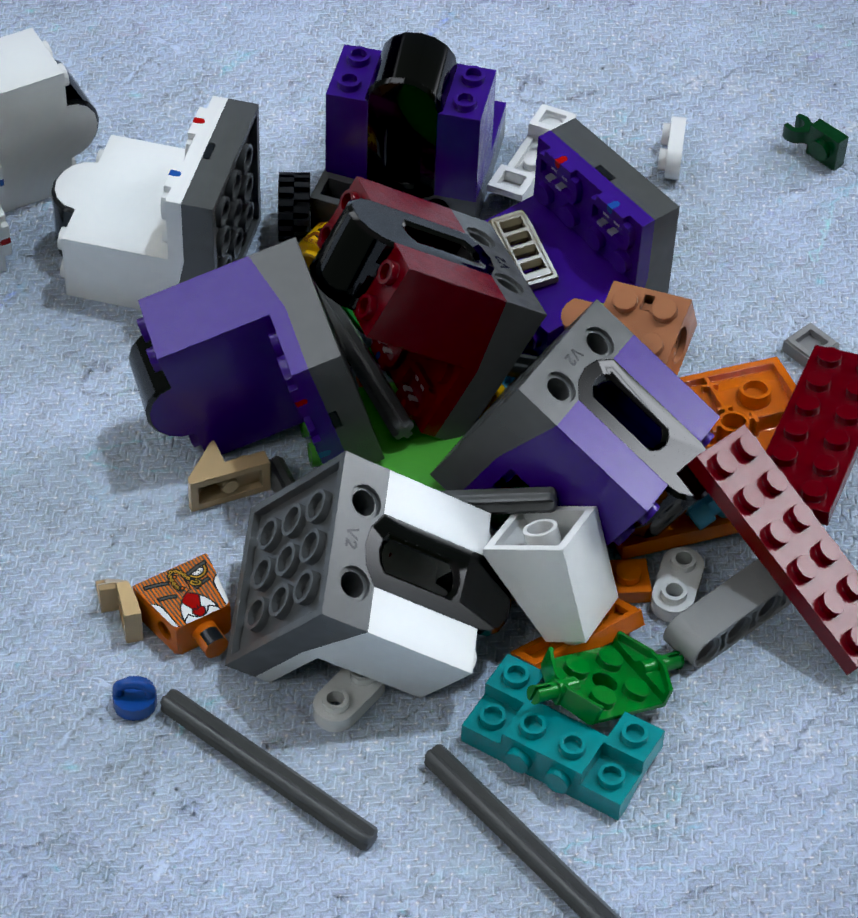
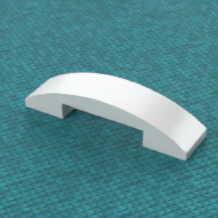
M542 104L529 123L527 137L508 165L501 164L487 184V191L521 202L533 196L538 136L576 118L577 114Z

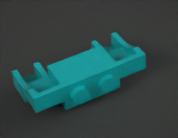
M507 654L485 683L484 696L462 724L461 741L505 763L513 771L521 774L525 773L545 783L552 791L566 794L618 821L630 804L648 768L662 749L665 731L625 711L607 736L542 703L534 705L531 703L532 700H528L527 689L530 685L545 683L541 669Z

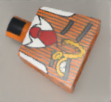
M206 553L133 586V591L141 610L142 622L175 654H184L200 647L208 658H214L221 655L227 649L228 640L224 635L231 630V607L210 558Z

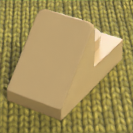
M214 440L209 443L188 477V498L191 512L271 490L270 461L265 451L242 455L236 459L224 461Z

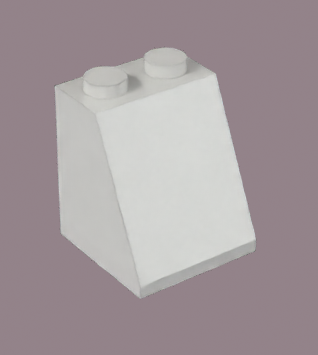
M557 506L552 513L511 514L483 548L484 557L545 642H564L568 645L586 643L618 599L597 506Z

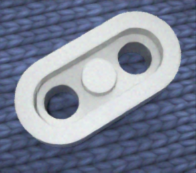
M672 116L671 123H663L661 145H667L668 149L660 148L657 170L665 171L664 179L679 180L686 127L685 117Z
M676 547L668 550L662 558L652 591L651 610L657 618L670 623L679 613L696 602L703 577L704 560L695 550L687 547Z
M342 668L314 697L313 717L316 724L329 732H341L349 729L383 695L385 684L367 677H360L362 675ZM331 702H340L341 704H340V705H331L330 703H331Z

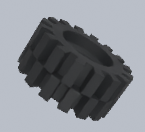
M279 172L278 242H284L294 237L300 242L310 232V172Z

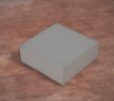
M810 322L784 340L782 351L805 367L815 345L833 347L839 350L840 344Z

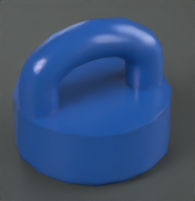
M129 676L117 680L113 684V708L117 715L123 719L130 721L143 720L155 711L157 707L156 687L147 678Z

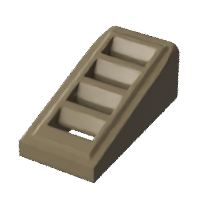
M523 210L494 217L488 221L531 290L558 282L559 276L531 221ZM536 267L540 269L527 274L523 272Z

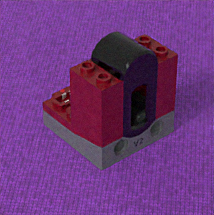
M356 176L350 188L342 194L339 206L333 216L320 230L316 242L319 251L309 266L312 280L326 296L339 305L353 311L365 336L373 341L370 348L381 369L390 373L398 388L395 394L411 420L416 422L420 432L443 440L464 436L479 419L547 314L491 223Z

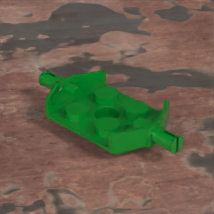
M622 631L617 632L611 645L554 658L553 647H549L541 663V672L545 683L530 685L527 689V697L529 701L532 700L531 703L534 705L552 700L556 706L561 705L587 724L594 725L621 718L625 711L633 715L665 707L673 692L668 671L682 669L684 657L682 654L679 655V651L663 655L656 654L654 650Z

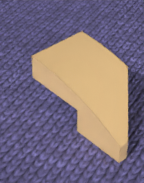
M120 579L95 581L101 613L119 610L126 643L143 641L142 614L138 600L129 582Z

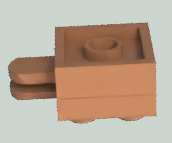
M613 281L604 306L664 364L678 375L697 327L692 299ZM574 298L566 303L561 312L564 330L593 302Z

